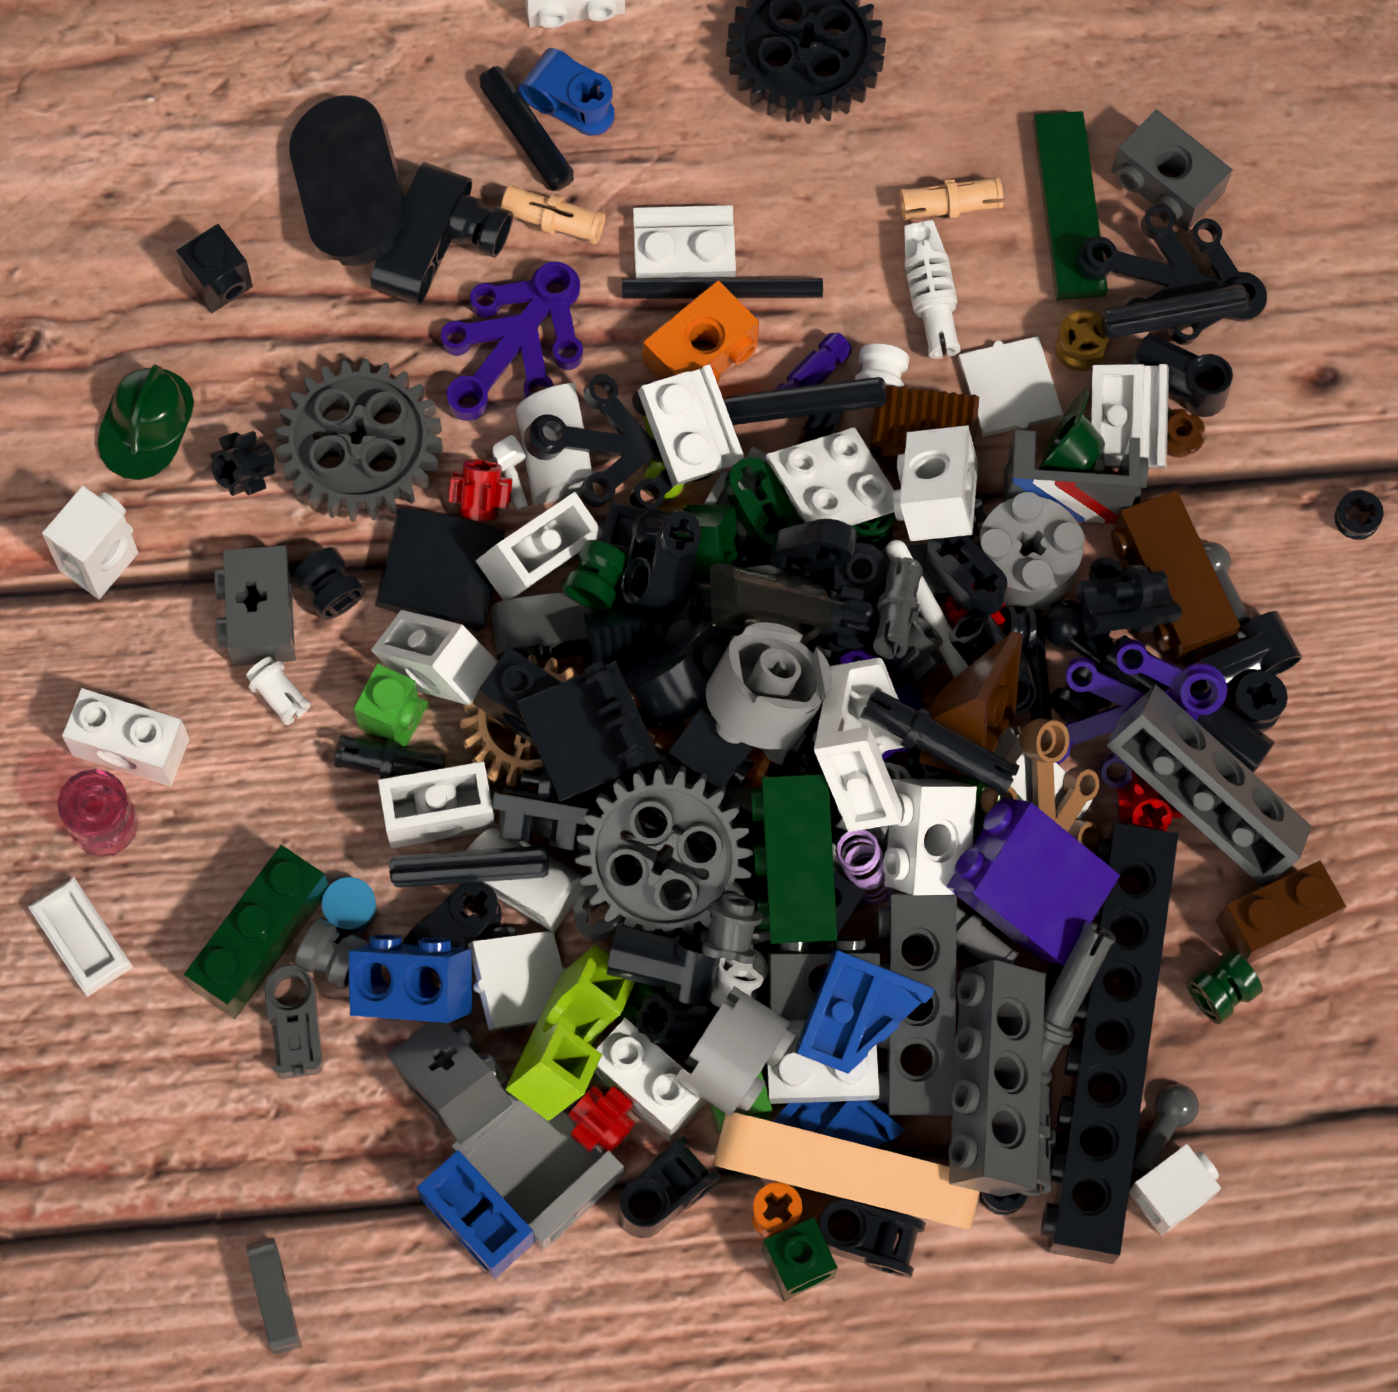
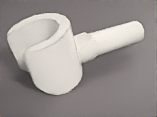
M509 435L494 445L492 461L502 466L501 474L503 473L504 477L513 479L511 496L516 510L520 511L526 509L528 503L514 466L524 461L526 456L517 439L513 435Z

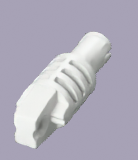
M933 220L904 226V267L913 311L919 318L923 319L928 344V355L933 359L943 358L941 342H945L948 357L954 356L960 352L961 347L958 343L952 314L956 309L958 301L949 256L945 252Z

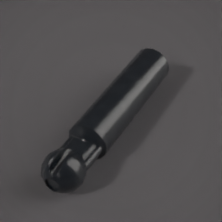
M1073 600L1060 601L1053 604L1044 615L1042 629L1045 638L1053 647L1062 651L1075 650L1085 658L1090 659L1096 665L1097 671L1145 693L1155 685L1161 690L1170 688L1141 672L1135 675L1122 672L1117 665L1115 653L1117 647L1123 641L1130 640V638L1126 635L1116 639L1110 636L1095 640L1088 638L1079 618L1083 610L1080 603ZM1130 649L1123 654L1122 661L1128 665L1137 664L1141 660L1142 654L1138 650ZM1194 683L1190 687V692L1194 695L1201 696L1206 693ZM1223 704L1215 712L1201 715L1197 719V722L1253 773H1255L1276 743Z

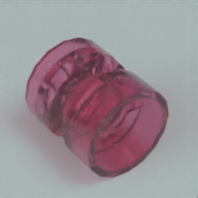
M99 769L84 770L70 777L61 788L57 801L59 815L76 845L87 854L99 857L115 855L127 848L135 838L138 828L137 811L126 789L116 776L108 771Z

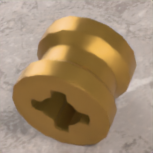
M1078 309L1070 312L1063 319L1055 342V353L1058 360L1066 368L1074 371H1088L1093 369V365H1098L1102 361L1109 338L1103 334L1100 321L1101 315L1090 309ZM1082 344L1089 345L1087 347H1081Z

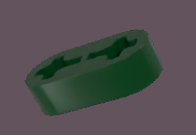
M747 457L740 459L728 471L724 479V490L731 505H735L736 514L756 547L766 553H771L776 533L770 535L765 533L764 527L769 522L765 511L771 521L774 523L782 521L786 528L800 524L796 511L766 462L758 458ZM742 472L748 478L756 476L759 479L760 484L755 488V493L760 502L750 488L742 490L739 487L738 483L743 478Z

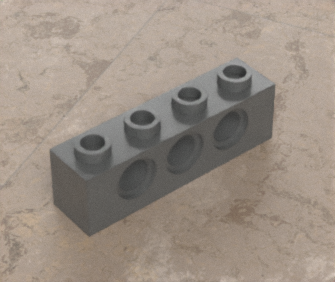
M1157 685L1152 687L1120 716L1107 747L1262 887L1271 883L1301 858L1312 826Z
M891 894L887 899V907H878L877 939L887 940V962H880V967L935 989L933 996L928 1000L930 1010L924 1020L913 1021L906 1017L898 1024L900 1027L886 1040L876 1044L877 1049H886V1071H878L879 1098L876 1100V1104H885V1113L888 1116H953L951 1096L954 1089L956 1059L954 1051V1041L956 1038V895ZM919 937L926 941L930 948V958L925 965L913 966L904 960L901 947L906 938ZM909 1045L922 1047L929 1056V1067L921 1076L909 1075L901 1066V1053Z
M995 959L960 970V981L957 987V1035L954 1041V1051L956 1054L955 1078L951 1096L953 1107L952 1136L948 1152L950 1185L1001 1197L1037 1189L1045 973Z

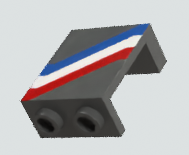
M1014 431L1004 468L1003 502L1014 498L1019 493L1033 492L1039 497L1050 499L1063 506L1077 522L1115 524L1120 510L1140 503L1141 488H1146L1149 470L1148 457H1140V438H1129L1117 474L1108 475L1035 470L1036 431Z

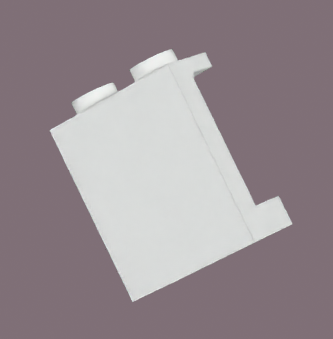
M873 658L830 666L832 684L823 701L814 751L848 832L900 824L903 808L882 759V754L887 750L905 748L900 745L902 739L874 723L860 718L863 708L867 706L866 703L876 687L881 688V691L898 699L884 661L881 658Z

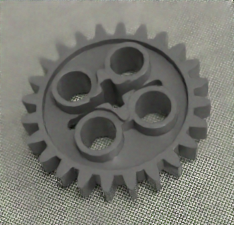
M368 359L363 360L359 372H352L347 360L342 361L341 374L336 376L326 366L322 367L324 381L319 384L309 377L304 378L307 394L303 395L291 391L289 394L291 404L296 410L281 409L279 412L281 420L286 426L275 428L277 442L283 444L276 448L278 461L286 463L281 467L285 480L296 479L293 483L295 495L298 497L310 491L308 500L310 508L313 510L326 501L329 517L331 518L338 514L341 507L347 508L351 522H355L360 509H367L372 521L377 520L378 506L385 505L393 515L396 514L397 506L395 499L398 497H402L411 504L414 503L415 497L412 486L415 485L425 489L429 487L428 476L424 471H438V458L433 454L443 452L442 438L435 436L442 432L440 418L432 417L436 413L434 401H422L425 397L423 385L418 384L408 389L409 377L406 371L391 379L388 363H384L377 373H371ZM334 409H342L348 412L343 419L338 421L324 418L328 412ZM385 412L399 415L398 419L390 424H381L375 421L380 414ZM316 435H322V436H323V437H321V438H319V439H317V440L314 439V437H315ZM357 436H364L361 444H355ZM401 440L405 441L403 445L395 444ZM328 456H338L343 459V462L335 468L328 469L319 465ZM379 459H388L395 463L387 471L379 472L370 468Z
M661 764L657 766L654 780L648 781L643 771L638 768L635 769L633 774L634 786L629 787L619 777L615 779L613 788L616 798L602 791L598 794L596 802L603 810V813L596 810H587L583 819L595 830H581L579 832L577 841L590 847V849L579 852L575 862L580 865L591 866V869L581 876L579 882L580 885H597V889L592 894L589 902L591 905L600 904L604 901L608 902L610 906L604 918L606 922L613 920L621 914L626 918L623 927L633 929L636 924L643 926L644 932L652 934L655 928L663 929L664 937L672 939L674 938L676 928L682 927L685 934L695 935L696 922L698 921L710 929L713 916L709 912L711 901L720 900L724 894L728 893L744 896L746 888L735 878H751L753 867L739 861V859L752 856L754 845L738 841V839L749 833L750 824L744 822L733 824L732 820L739 813L741 806L739 803L730 804L725 807L722 806L721 801L726 790L724 786L715 789L709 794L704 790L707 781L706 774L703 773L694 784L686 782V767L681 766L675 779H667L666 771ZM645 807L659 808L665 814L667 824L660 829L647 828L641 823L638 812ZM627 830L633 833L634 837L639 841L627 840L621 836V832ZM694 832H706L714 838L716 848L709 853L701 854L695 852L687 843V837ZM666 844L673 847L674 850L672 857H669L664 864L657 861L656 857L658 851ZM620 855H632L640 861L643 871L636 876L623 875L615 867L614 859ZM689 866L698 869L703 868L709 872V876L706 878L700 877ZM672 879L682 880L689 885L692 895L685 900H673L664 892L663 884Z

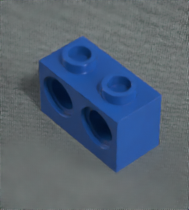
M383 934L370 936L369 944L349 951L350 1016L450 1023L471 1014V948L451 947V939L424 938L418 940V945L402 944V936ZM382 965H384L390 973V985L384 980L382 976ZM431 968L437 972L440 978V989L431 980Z
M459 1150L417 1186L420 1199L494 1280L535 1243L534 1231Z

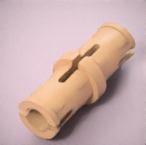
M999 176L957 183L954 178L945 179L942 185L912 189L905 188L900 189L899 192L900 198H903L900 200V208L904 221L947 215L948 219L959 218L960 213L1003 208V200L999 199L1003 198L1002 184Z
M515 185L508 186L501 208L513 212V218L539 225L545 233L553 235L558 231L588 240L593 244L598 243L605 225L606 215L603 212H596L566 203L565 197L557 194L547 197L517 188Z

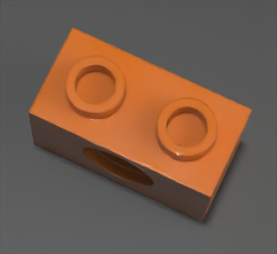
M718 280L643 341V364L659 380L687 371H695L710 364L718 383L721 377L720 374L734 363L736 366H739L754 354L758 347L760 321ZM698 341H709L716 347L710 351H700L692 345Z

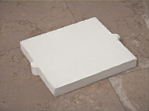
M1039 336L1006 344L996 341L993 347L959 354L958 361L969 396L975 394L980 397L977 422L982 437L1015 429L1027 430L1028 426L1062 419L1063 412Z
M538 932L472 941L469 943L468 948H471L472 964L477 981L473 988L477 993H480L489 1031L536 1024L560 974L566 969L562 968L554 932Z

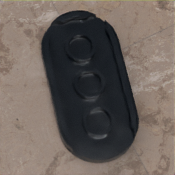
M342 95L326 99L308 110L296 124L290 138V157L309 235L321 254L329 260H337L341 265L360 266L379 259L396 244L394 237L398 234L400 228L404 231L408 221L407 201L386 123L374 105L366 99L352 95Z

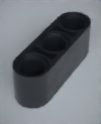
M423 162L420 165L405 197L408 206L407 224L404 231L400 228L398 234L394 237L396 244L389 252L376 260L371 276L372 289L416 305H421L451 242L447 239V230L452 213L462 195L465 193L471 194L472 178L427 162Z

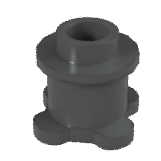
M732 893L724 894L720 900L711 901L709 912L713 916L710 929L704 930L700 934L699 941L703 943L701 952L712 958H726L743 964L754 963L756 953L752 951L754 945L752 937L755 926L761 924L763 914L759 913L758 909L755 908V902L746 896Z

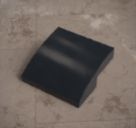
M400 508L396 513L375 606L395 613L405 610L462 624L466 628L479 631L485 626L493 585L476 560L504 540L506 531L453 516Z

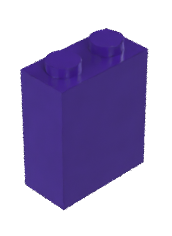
M1003 797L1000 803L995 805L986 815L983 823L984 828L972 847L965 851L956 862L955 873L946 887L1032 956L1064 966L1083 930L1084 923L1092 922L1121 875L1032 802Z

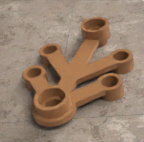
M1043 718L1035 719L1027 724L1020 734V746L1025 754L1032 759L1034 805L1091 852H1094L1097 849L1099 838H1102L1099 825L1091 821L1076 820L1086 802L1092 800L1098 793V775L1090 769L1078 767L1070 769L1063 780V789L1066 795L1056 809L1054 763L1060 761L1067 753L1069 733L1065 725L1059 721ZM1083 778V786L1080 790L1079 785L1081 779ZM988 786L983 790L980 799L982 810L986 814L997 805V798L999 796L997 791ZM1009 787L1005 795L1001 796V800L1003 797L1018 800L1016 791L1012 787ZM1085 830L1086 835L1084 841L1082 842V834Z

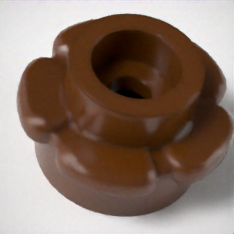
M1184 409L1168 411L1167 455L1182 458L1197 452L1204 443L1202 434L1205 432V426L1199 416L1196 414L1189 415ZM1179 428L1183 429L1185 435H1178L1176 430Z

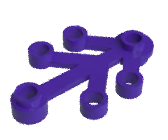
M548 262L535 271L531 280L498 286L482 283L472 289L470 294L471 309L477 316L482 318H490L496 315L501 305L530 303L520 315L467 324L461 321H451L442 328V347L448 354L454 356L465 354L472 344L500 340L474 376H460L450 383L447 389V402L450 412L456 418L472 421L478 419L486 412L489 390L520 350L526 374L523 386L524 398L526 399L532 395L530 390L534 386L542 385L546 388L554 386L551 378L546 375L538 333L539 325L549 312L557 338L553 344L554 363L563 370H573L582 363L583 346L580 340L575 337L570 306L577 301L581 288L580 279L575 270L562 262ZM552 284H560L564 287L563 292L549 293L546 289ZM488 295L494 298V302L488 306H482L477 303V299ZM453 333H461L465 336V339L458 344H453L447 340ZM566 347L577 351L576 355L571 358H564L559 352ZM465 397H472L477 400V404L471 408H463L459 405V402Z
M1134 639L1123 641L1116 649L1117 665L1122 672L1129 675L1141 672L1170 687L1162 691L1196 721L1199 716L1208 715L1218 710L1226 699V680L1221 671L1211 664L1193 663L1182 669L1147 653L1146 647L1140 641ZM1130 649H1135L1141 652L1142 657L1137 664L1128 665L1122 661L1123 654ZM1077 657L1072 659L1065 669L1066 681L1069 687L1077 692L1089 691L1118 704V706L1064 724L1069 733V747L1065 756L1056 763L1059 765L1066 760L1072 745L1114 731L1120 716L1146 693L1097 671L1095 664L1088 658ZM1078 667H1086L1092 673L1087 681L1080 683L1072 679V672ZM1195 681H1207L1210 684L1209 690L1201 696L1192 694L1190 687ZM1115 753L1108 754L1101 761V777L1103 782L1109 787H1124L1132 778V768ZM1113 763H1121L1126 767L1125 773L1119 778H1112L1106 773L1107 768Z

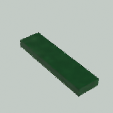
M1084 112L1035 114L1033 129L1056 300L1106 297L1108 291L1106 278L1101 281L1087 280L1079 274L1075 267V255L1081 245L1091 237L1101 236ZM1098 248L1092 249L1093 257L1097 261L1104 262L1103 251Z

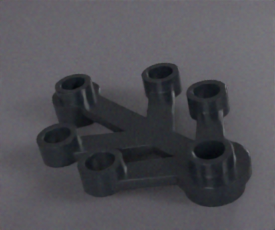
M1155 205L1145 213L1141 220V229L1148 238L1155 241L1169 265L1117 251L1113 242L1101 236L1087 239L1075 255V267L1079 274L1087 280L1101 281L1109 276L1111 272L1165 286L1164 289L1146 299L1136 297L1129 300L1126 305L1241 285L1250 295L1248 309L1241 315L1228 318L1245 322L1256 318L1264 310L1267 303V291L1262 281L1251 273L1239 272L1221 245L1222 229L1216 221L1208 218L1201 219L1193 226L1188 235L1191 247L1203 253L1217 276V278L1199 272L1172 230L1174 226L1173 213L1162 205ZM1150 217H1160L1164 221L1165 228H1155L1150 222ZM1204 229L1209 231L1212 235V242L1201 240L1198 230ZM1098 248L1107 255V261H1097L1092 255V249ZM1224 318L1190 324L1193 329V334L1191 335L1182 333L1178 326L1168 328L1169 335L1177 344L1188 345L1200 335L1201 331Z
M605 374L593 377L586 384L583 395L587 404L594 409H599L619 434L567 427L563 420L551 414L537 417L526 428L524 433V444L527 451L540 460H551L557 457L564 449L620 456L604 472L593 473L582 483L580 488L581 497L586 504L592 507L605 505L614 496L616 488L648 461L663 462L656 440L648 435L617 398V383L612 377ZM652 381L645 382V383L642 384L641 386L646 385V384H649V383H653V382H652ZM594 385H600L605 388L608 398L598 397L594 391ZM638 388L633 394L632 404L639 414L646 416L638 394ZM543 427L551 428L556 433L557 440L547 439L543 433ZM666 468L654 479H644L631 490L629 499L633 507L657 509L663 503L665 494L673 488ZM708 475V476H705V477H702V478H699V479H696V480H692V481H703V480L709 478L711 475ZM591 483H598L604 488V497H599L593 493ZM641 489L651 492L654 498L653 504L646 503L641 498Z

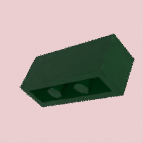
M821 773L761 777V788L751 789L753 822L763 821L764 843L754 844L755 876H766L767 898L757 899L758 912L763 914L762 922L758 925V931H769L771 944L837 940L830 795L825 775Z
M280 845L183 974L191 990L235 1020L322 903L324 892L329 886L325 873L283 845Z

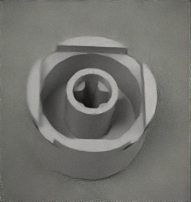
M1033 492L1019 493L1014 498L994 508L982 525L977 546L1007 577L1008 586L1004 607H1014L1017 613H1020L1023 608H1032L1033 610H1042L1043 612L1049 610L1053 604L1063 601L1073 586L1082 559L1084 533L1068 510L1050 499L1039 497Z
M754 623L747 626L743 633L738 636L735 635L706 687L707 705L712 716L717 721V733L727 742L734 744L743 742L762 749L790 750L794 748L831 688V670L822 652L816 647L814 653H812L800 642L803 637L802 634L792 628L775 623Z
M735 986L726 998L735 1004L732 1008L725 1002L722 1004L685 1062L694 1070L690 1074L681 1068L674 1079L729 1116L735 1110L745 1114L751 1108L766 1082L757 1077L765 1063L774 1068L780 1062L796 1036L787 1030L790 1021Z

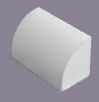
M573 382L538 391L524 399L516 409L522 448L526 456L525 464L533 505L562 501L574 492L581 498V485L593 474L589 452L564 449L557 457L551 460H540L532 456L524 444L526 428L537 417L544 414L559 417L567 427L584 429L576 385ZM543 427L545 437L556 441V433L549 427Z
M495 826L483 832L466 851L529 847L532 845L525 841L501 838L500 827ZM549 856V873L544 878L484 882L493 889L498 900L554 933L585 886L580 885L579 882L582 874Z

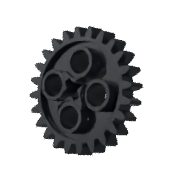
M746 0L747 8L737 6L735 9V23H729L728 39L730 40L727 41L726 57L731 58L729 61L730 75H739L737 81V89L739 91L752 88L750 94V103L752 105L764 99L768 101L767 115L769 116L781 107L785 109L786 122H790L793 119L796 111L803 112L806 124H811L813 112L820 111L826 121H831L832 107L837 106L840 111L848 114L850 112V98L863 103L866 97V87L875 89L878 77L876 72H882L884 56L882 54L885 51L886 38L880 37L883 25L882 20H872L873 4L859 7L860 0ZM790 18L796 21V23L783 24L778 20ZM839 29L844 33L834 35L828 33L826 30ZM779 60L786 65L774 67L767 62ZM824 70L829 71L834 75L830 77H821L817 75L815 72Z

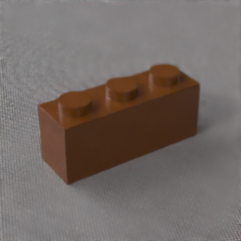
M1175 490L1120 510L1113 528L1114 531L1111 532V540L1117 556L1121 560L1127 559L1130 566H1144L1148 572L1164 570L1170 594L1183 611L1178 622L1159 624L1153 631L1161 650H1169L1174 663L1178 664L1188 660L1192 652L1236 634L1240 624L1178 491Z

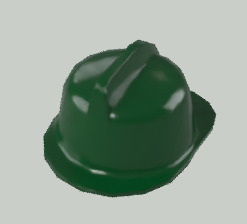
M155 364L152 368L134 370L122 378L116 386L101 423L97 441L100 457L111 472L124 479L143 480L156 476L170 465L177 454L194 407L192 391L185 380L170 370L163 369Z
M1087 389L1075 398L1065 412L1049 441L1038 470L1101 474L1105 466L1103 451L1106 443L1100 433L1083 415L1089 397Z

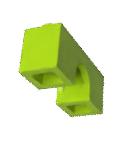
M596 945L560 974L505 1088L506 1091L547 1121L553 1119L585 1094L602 1056V1053L592 1047L600 1033L621 1015L635 984V981L607 975L610 955Z

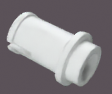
M269 656L256 663L246 674L250 681L248 687L252 692L258 691L281 718L282 723L289 725L294 722L292 716L295 714L297 718H300L310 708L311 703L308 699L304 698L284 674V664L281 661L274 662Z

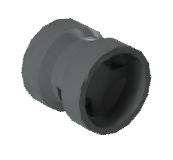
M318 918L309 928L298 949L295 965L309 973L314 971L325 972L328 982L343 990L349 986V951L367 945L368 941L354 934L342 937V934L337 932L335 924L323 918Z

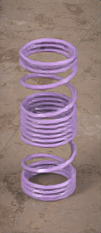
M865 829L852 832L847 831L841 835L837 841L835 852L847 879L864 891H870L882 885L885 881L883 869L884 854L874 835ZM854 835H864V836L870 838V839H865V838L853 839V840L849 841L848 843H846V844L844 845V847L841 849V846L843 845V843L845 842V840H847V839H848L849 837H851V836H854ZM856 842H866L853 846L851 849L847 851L846 855L844 856V852L848 848V846ZM871 857L868 862L854 866L855 862L861 858ZM872 869H877L872 876L860 879L863 874L870 872ZM883 886L879 891L872 894L865 893L860 901L867 905L876 906L883 904L894 893L895 889L888 888L886 893L878 898H866L880 895L887 888Z

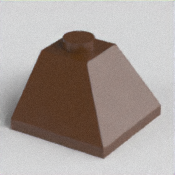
M1014 631L1010 632L939 691L930 709H927L931 711L930 718L986 749L995 752L1016 712L1022 634ZM920 749L919 763L969 777Z

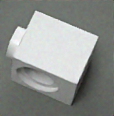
M1186 1144L1136 1181L1129 1190V1195L1158 1233L1163 1236L1211 1200L1221 1190L1220 1185L1216 1181L1219 1178V1174L1205 1154L1200 1151L1194 1153Z

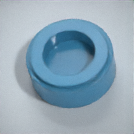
M345 877L334 881L328 886L322 898V910L325 919L335 924L338 932L353 934L366 929L372 923L376 915L377 903L374 893L367 883L358 878Z

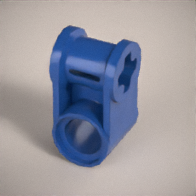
M556 48L546 49L519 85L520 95L531 107L541 113L553 116L582 134L588 136L600 135L605 133L614 122V107L611 103L613 90L609 79L603 74L597 73L576 62L569 55Z

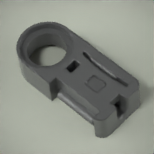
M294 965L282 966L270 974L265 984L267 1018L270 1025L276 1024L273 1025V1036L277 1066H272L280 1079L320 1074L323 1071L324 1064L314 983L304 969ZM290 978L302 981L306 986V994L300 1003L294 1006H285L276 1000V988L282 981Z
M274 1237L247 1244L248 1259L271 1351L274 1355L302 1348L281 1258Z

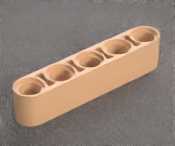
M735 1112L731 1116L725 1113L713 1162L714 1166L968 1230L972 1228L980 1194L979 1191L950 1185V1167Z

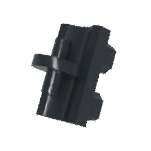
M1142 565L1127 566L1122 576L1080 581L1075 590L1083 607L1079 618L1087 637L1091 640L1108 638L1111 631L1131 629L1136 633L1152 632L1159 624L1178 622L1183 614L1180 605L1173 600L1170 594L1164 570L1148 572Z
M544 765L541 772L524 769L522 773L521 785L539 788L538 791L505 785L502 792L494 793L492 809L500 810V837L515 841H529L532 839L536 816L553 819L549 845L556 848L577 850L581 846V843L577 841V836L581 830H587L588 823L583 819L587 810L598 811V803L595 800L570 797L560 802Z

